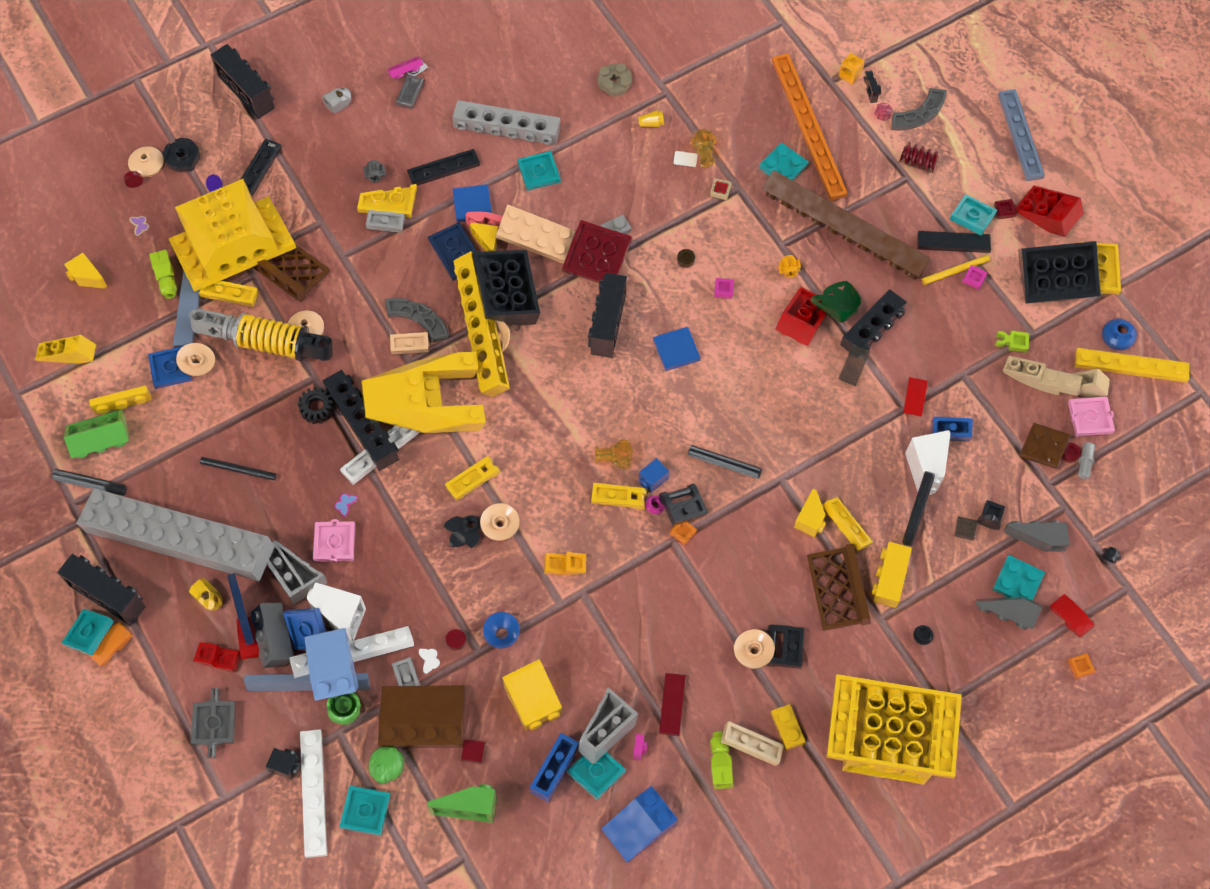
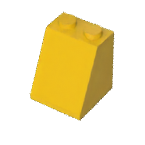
M540 659L502 677L504 689L525 731L529 729L531 731L536 730L542 726L541 723L547 720L551 722L560 717L562 706Z

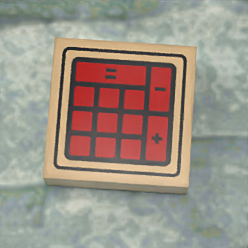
M714 178L710 197L727 200L732 182Z

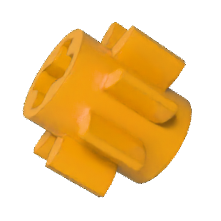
M793 255L784 256L781 262H779V273H784L786 278L797 276L801 267L800 259L795 260Z

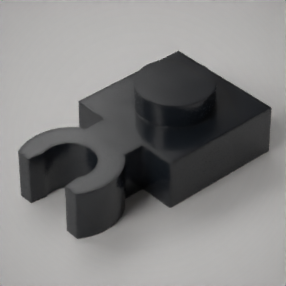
M865 71L866 76L863 79L867 86L866 91L870 103H877L878 97L881 95V87L877 85L873 71Z

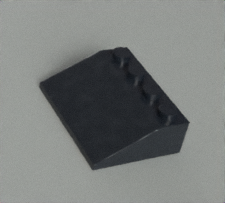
M1096 241L1018 249L1025 303L1101 296Z
M527 250L473 252L485 318L514 325L536 324L540 310Z

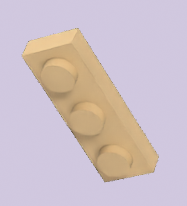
M730 721L725 724L721 739L722 743L777 766L780 763L783 744Z

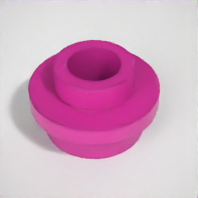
M651 496L646 501V509L651 514L657 515L663 512L664 505L660 503L659 496ZM652 504H657L658 508H654Z

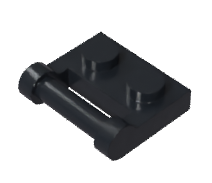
M694 483L687 485L683 489L659 494V501L664 505L672 526L708 514ZM686 495H690L692 497L690 499L677 502L674 504H672L671 501L673 499L680 498Z
M768 625L767 632L774 642L775 651L773 658L766 666L801 669L804 628ZM778 633L783 634L781 658H775Z

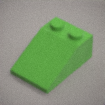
M480 784L479 787L473 786L429 801L427 807L431 815L493 823L497 796L492 786Z

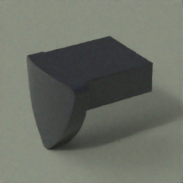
M986 500L977 523L993 530H1000V521L1005 506Z

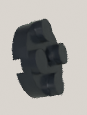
M178 138L172 144L168 143L165 146L163 157L169 169L179 172L193 171L195 165L199 162L200 152L197 145L191 139ZM182 152L185 153V156H183V157H179V156H178V155H181Z

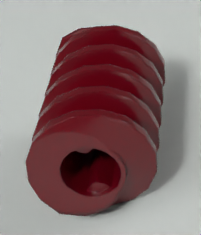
M908 142L903 148L899 163L905 159V165L911 161L912 167L918 163V169L925 165V171H928L931 167L933 173L938 160V151H935L932 155L929 148L925 153L924 146L918 150L917 144L911 148V142Z

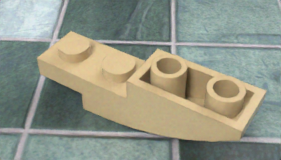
M1014 356L1008 357L1003 368V373L1030 387L1058 396L1060 392L1077 396L1083 383V376L1048 369L1044 363Z

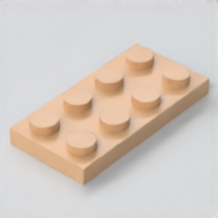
M507 204L495 238L563 264L575 231Z

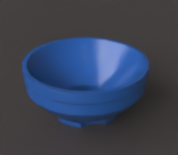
M1122 318L1108 321L1102 329L1103 341L1107 346L1115 350L1129 349L1137 337L1133 324ZM1124 326L1127 329V333H1120L1117 327Z
M497 612L490 615L483 626L485 640L491 646L498 649L512 646L517 641L520 633L518 621L513 615L506 612ZM499 629L507 630L508 635L506 638L500 639L496 636V632Z

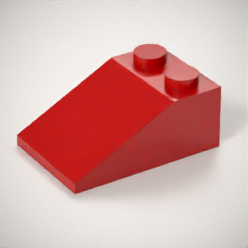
M800 286L783 311L775 330L793 338L800 344L809 346L827 313L811 302V298L817 294Z

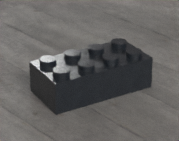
M226 44L210 54L219 79L257 119L275 109L274 97L270 93V85L267 81H262L259 73L250 68L246 59H241L235 48L232 49Z
M605 272L604 279H600L599 282L600 291L599 295L596 296V309L593 311L591 320L593 323L588 332V347H591V355L613 358L626 298L627 276Z
M72 553L58 570L57 574L69 587L132 626L146 608L142 602L143 598L137 594L138 591L129 585L125 587L121 584L122 581L114 575L109 577L100 566H92L90 561L84 556L80 555L77 557Z

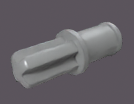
M1090 442L1083 444L1082 455L1078 460L1080 463L1078 477L1082 480L1090 477L1091 467L1094 464L1093 456L1096 446Z

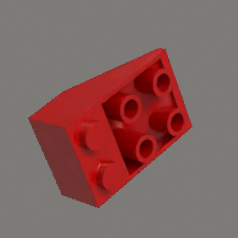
M1033 185L1015 208L1017 213L1045 231L1062 237L1068 234L1084 214L1081 197Z

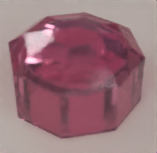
M883 102L877 104L874 114L877 119L885 121L890 119L893 109L890 104Z

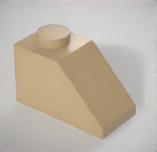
M1099 369L1072 373L1083 376V383L1077 396L1086 398L1108 396L1110 379Z

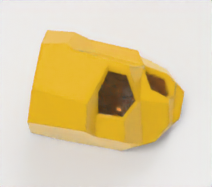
M205 578L198 579L191 586L189 593L205 609L216 611L222 607L221 594Z

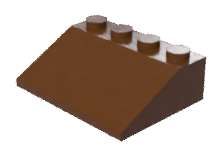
M464 685L382 686L378 729L379 747H394L396 749L463 748Z

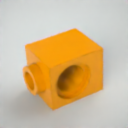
M850 52L841 63L838 77L853 85L862 74L865 60Z

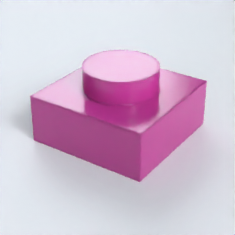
M971 265L962 283L979 290L988 272Z
M716 278L714 297L732 299L734 279Z
M636 734L633 759L641 760L642 754L646 755L648 742H644V735Z

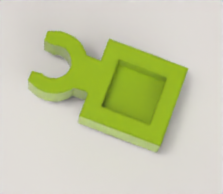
M1003 331L997 332L996 337L1003 340H997L995 346L1003 347L1008 345V350L1025 353L1029 350V333L1010 331L1009 335H1007Z

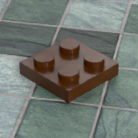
M1033 423L1020 457L1058 469L1071 434Z

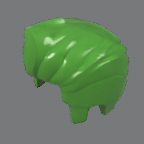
M353 692L328 698L327 714L330 721L348 725L359 717L360 700Z
M394 747L375 749L369 761L368 769L370 775L380 784H385L399 778L404 769V756Z

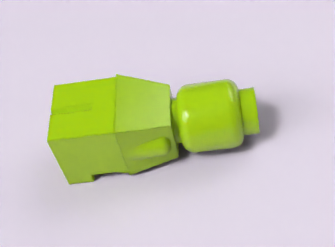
M167 250L149 254L156 280L159 281L161 294L166 299L174 298L177 287L173 279L174 270Z
M722 731L714 732L713 737L710 739L711 752L713 754V757H711V769L714 789L734 788L732 759L728 755L730 749L729 745L721 742Z

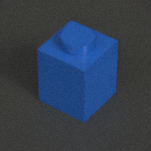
M657 458L639 472L640 485L651 493L669 479V470Z

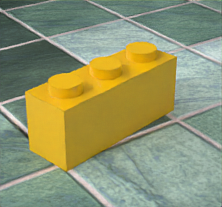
M888 542L886 548L882 547L880 559H883L882 565H878L875 575L879 578L878 582L873 584L871 594L874 595L873 602L893 608L897 607L903 589L912 550L911 547L893 542Z

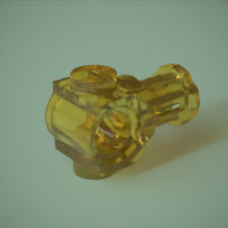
M706 129L694 132V136L690 137L691 147H694L695 152L700 155V166L710 167L714 165L715 158H713L712 152L714 150L713 145H716V135L712 134V130Z
M619 440L615 445H611L610 448L595 446V463L611 461V464H615L621 469L630 467L633 455L630 441ZM621 452H626V453H628V455H627V456H621L620 453H621Z

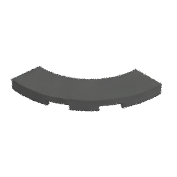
M930 88L926 100L916 110L893 112L891 130H909L928 123L941 110L947 90Z
M404 298L385 299L388 318L400 317L418 323L428 332L431 343L450 339L442 319L426 305Z

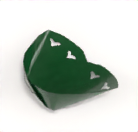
M841 281L827 287L823 295H814L811 298V302L840 323H843L858 313L861 297L852 284L848 281ZM845 286L843 290L838 289V287Z

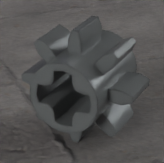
M371 160L367 163V166H363L365 179L368 178L370 182H380L382 177L386 176L384 164H380L377 160Z

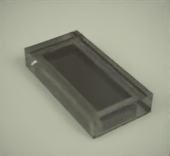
M853 344L838 379L856 386L871 351Z

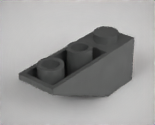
M1053 520L1048 523H1040V521L1021 523L1020 521H1012L1003 530L1005 534L1045 552H1063L1070 545L1067 522L1060 523V521Z
M1023 596L976 599L975 601L979 610L985 613L992 611L997 614V618L1006 622L1010 619L1016 622L1015 625L1024 630H1027V628L1033 629L1042 610L1041 604Z

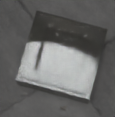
M958 516L954 536L973 541L977 520Z

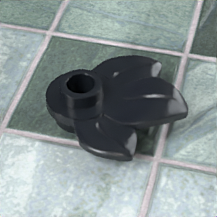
M468 515L464 518L455 516L443 525L445 529L452 532L450 536L451 547H461L466 543L468 547L473 548L479 542L480 536L478 531L480 529V521L476 516ZM473 523L474 527L468 528L467 525Z

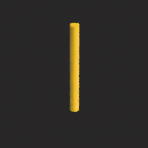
M985 255L922 278V283L926 285L965 271L971 265L976 267L990 261V257Z

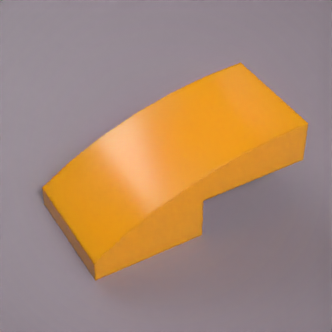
M567 552L565 555L546 553L544 555V574L578 575L586 573V554Z

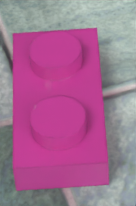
M416 56L386 70L391 78L398 79L403 77L404 73L408 71L415 72L419 70L423 62L420 57Z

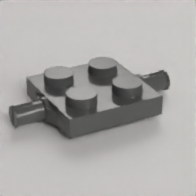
M211 688L210 700L193 703L191 744L208 746L207 758L209 759L216 758V746L234 744L235 701L224 702L219 700V688Z

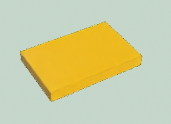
M1097 243L1100 293L1120 294L1121 280L1118 244Z

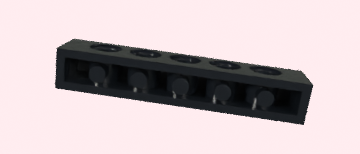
M341 369L322 380L332 400L378 471L399 460L397 455L399 449L394 441L390 443L388 432L385 428L381 429L379 426L381 424L380 421L366 418L364 402L361 399L363 395L358 387H353L354 381L349 374L345 375Z

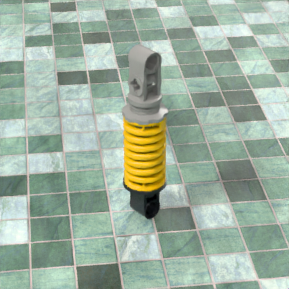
M197 308L193 309L189 314L193 332L223 338L227 341L233 340L235 347L238 348L243 347L256 351L260 350L269 354L274 353L275 355L287 356L297 361H302L304 356L322 361L330 360L333 357L332 339L328 336L310 333L308 326H296L294 324L290 326L289 323L283 324L280 321L276 323L275 320L269 321L267 318H255V316L244 312L239 317H235L231 314L225 315Z

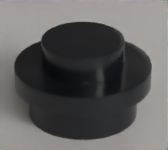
M1113 547L1103 548L1102 550L1103 554L1101 556L1110 563L1116 564L1122 558L1119 555L1120 552Z
M925 625L916 627L913 632L915 642L920 645L930 644L934 637L931 628Z

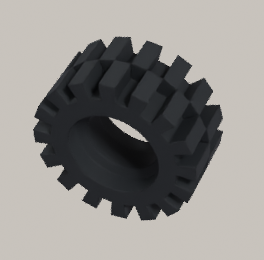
M313 387V391L308 388V393L302 392L303 397L299 396L298 402L299 411L303 419H306L309 423L312 421V424H316V421L321 424L322 419L326 422L328 420L327 416L331 418L332 412H334V403L331 395L321 387L319 390H317V387ZM316 400L323 402V407L320 410L312 411L309 409L311 402Z

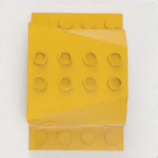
M244 179L175 207L185 232L169 238V241L194 292L256 266L258 261L270 260L296 248L270 197L268 196L254 202Z
M836 674L826 758L843 760L842 771L923 785L932 775L954 779L962 694Z

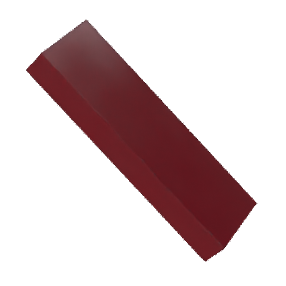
M665 673L659 734L680 736L686 675Z

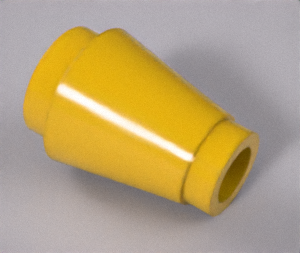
M655 110L638 117L640 127H660V125H664L662 111Z

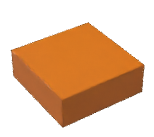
M683 522L675 525L669 534L685 546L697 532V529L690 523Z
M1088 653L1067 660L1075 679L1096 672Z

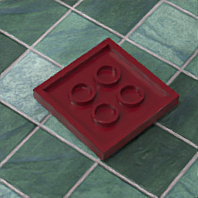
M580 220L562 271L599 283L600 279H604L605 272L619 275L632 241V236Z

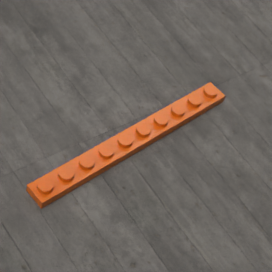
M789 53L772 57L773 66L829 200L833 201L847 197V190Z

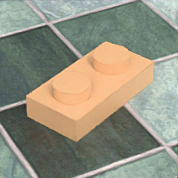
M428 332L390 335L392 355L429 352Z

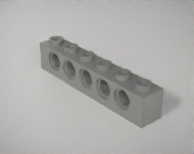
M457 100L452 117L454 128L460 130H471L477 133L483 132L494 136H506L512 139H523L546 145H556L560 132V118L460 100Z

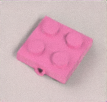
M1107 397L1069 400L1068 405L1075 437L1106 435L1115 432L1112 420L1114 413L1110 411Z
M333 519L331 522H315L314 562L354 561L355 522H339L337 519Z

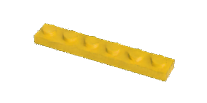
M1083 348L1075 350V368L1099 369L1104 372L1185 383L1189 381V363Z

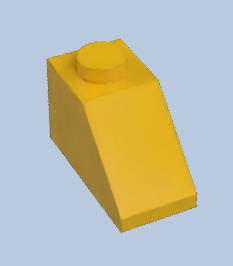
M84 253L64 264L68 270L65 274L71 282L75 280L79 286L107 287L103 277Z
M812 489L794 525V528L814 538L818 532L822 533L826 522H824L826 514L817 490Z

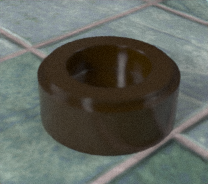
M689 249L679 251L677 263L683 268L693 266L695 263L694 252Z

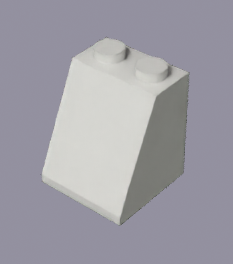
M949 430L911 439L905 454L917 491L925 471L935 474L929 495L936 493L945 476L950 440Z
M315 582L314 587L310 588L307 595L311 608L320 609L323 622L332 630L346 628L348 642L354 641L366 611L362 597Z

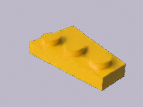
M417 184L410 185L407 188L395 187L394 190L389 191L377 190L360 193L357 210L360 213H368L369 210L403 213L406 218H411Z

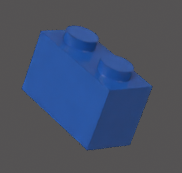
M933 417L930 434L949 430V441L969 442L972 438L973 418Z

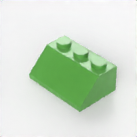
M123 409L66 425L63 438L71 458H83L88 453L95 451L96 453L104 452L109 447H121L126 442H129V432Z

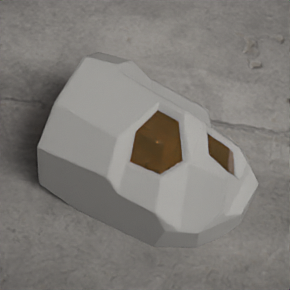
M345 87L334 89L322 96L323 103L331 112H340L351 102V91Z

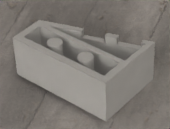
M276 540L272 542L275 547L267 566L293 605L307 597L310 588L314 587L315 582L322 585L328 583L324 574L312 568L310 564L301 560Z
M609 687L580 739L578 751L592 764L598 761L636 725L638 713Z

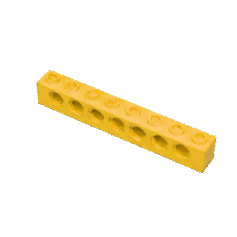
M470 251L454 260V271L457 275L458 289L461 294V304L468 328L471 352H476L478 371L476 374L479 382L478 387L482 394L494 397L510 389L496 321L485 318L473 252Z

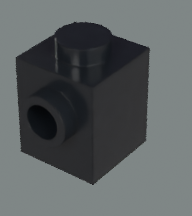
M273 748L266 764V769L269 772L290 780L293 779L294 775L298 774L301 767L296 752L286 748L284 751Z

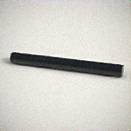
M201 457L200 464L273 481L276 479V473L206 457Z

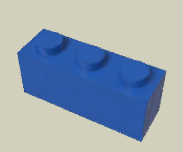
M560 733L530 785V793L549 803L578 752L579 742Z

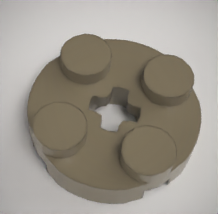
M610 64L600 68L598 87L603 93L605 91L609 96H621L631 87L632 75L625 64ZM617 78V82H614L611 79Z

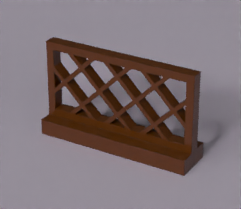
M297 245L293 249L295 254H282L270 260L264 259L258 261V265L252 267L300 303L305 299V294L330 273L328 267ZM296 259V265H285V260ZM298 259H307L309 264L298 265ZM272 260H282L283 265L274 266ZM319 268L322 270L320 274H311V269ZM298 269H309V275H298ZM285 270H296V275L288 276L285 274ZM310 279V283L305 287L299 284V280Z
M853 543L847 544L843 548L807 555L823 631L857 624H871ZM843 553L844 560L840 566L831 561L834 555ZM821 558L826 562L821 569L813 566L812 559ZM828 564L837 568L832 577L823 572ZM840 571L848 575L845 584L835 579ZM820 575L830 580L825 588L817 584ZM832 582L842 587L837 595L827 590ZM844 589L852 593V598L848 603L839 598ZM825 593L834 598L829 607L821 603V598ZM836 601L846 606L841 614L831 609ZM848 608L856 612L857 619L848 620L843 616ZM829 612L838 617L835 623L826 625L825 617Z

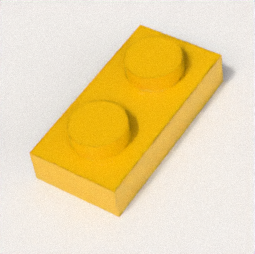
M790 704L770 712L786 751L805 744V739Z

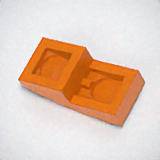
M117 622L106 633L91 657L100 666H105L117 650L121 651L133 634L121 622Z

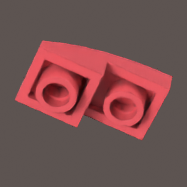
M467 212L465 215L466 224L469 227L471 223L498 226L499 228L503 217L488 212Z

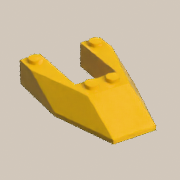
M456 352L418 360L362 380L366 418L422 433L481 431L486 423L484 406H442L439 379L474 378L478 371L476 352Z

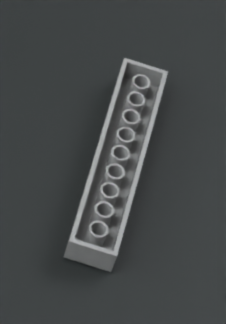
M93 489L76 522L86 533L230 574L235 573L237 576L255 581H260L275 547L269 537L98 489Z

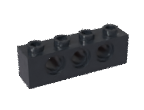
M889 289L842 337L840 345L856 358L861 354L865 355L870 350V345L873 342L877 343L883 336L882 333L885 330L889 331L897 318H902L906 312L907 302Z

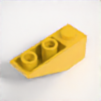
M82 335L42 342L38 345L35 360L72 364L92 362L96 344Z

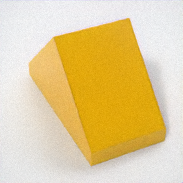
M471 223V235L484 251H496L498 238L495 237L498 226Z

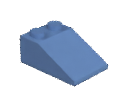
M346 628L304 637L310 682L315 701L356 692L359 686Z

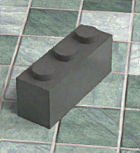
M260 603L251 611V621L254 623L255 640L258 642L259 658L262 661L263 668L285 667L290 663L289 658L293 657L282 603Z

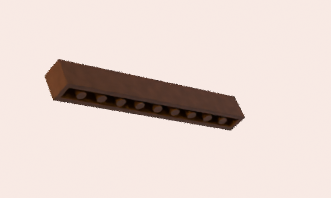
M774 170L762 188L766 192L765 195L770 199L775 200L777 198L781 200V205L788 209L790 207L797 209V214L804 218L806 215L811 217V221L818 226L821 224L827 226L826 230L834 235L838 232L843 235L842 239L851 244L854 241L859 244L858 248L866 253L868 250L873 252L875 258L883 261V259L889 261V266L896 270H899V268L905 270V275L912 279L915 277L920 279L931 261L930 257Z

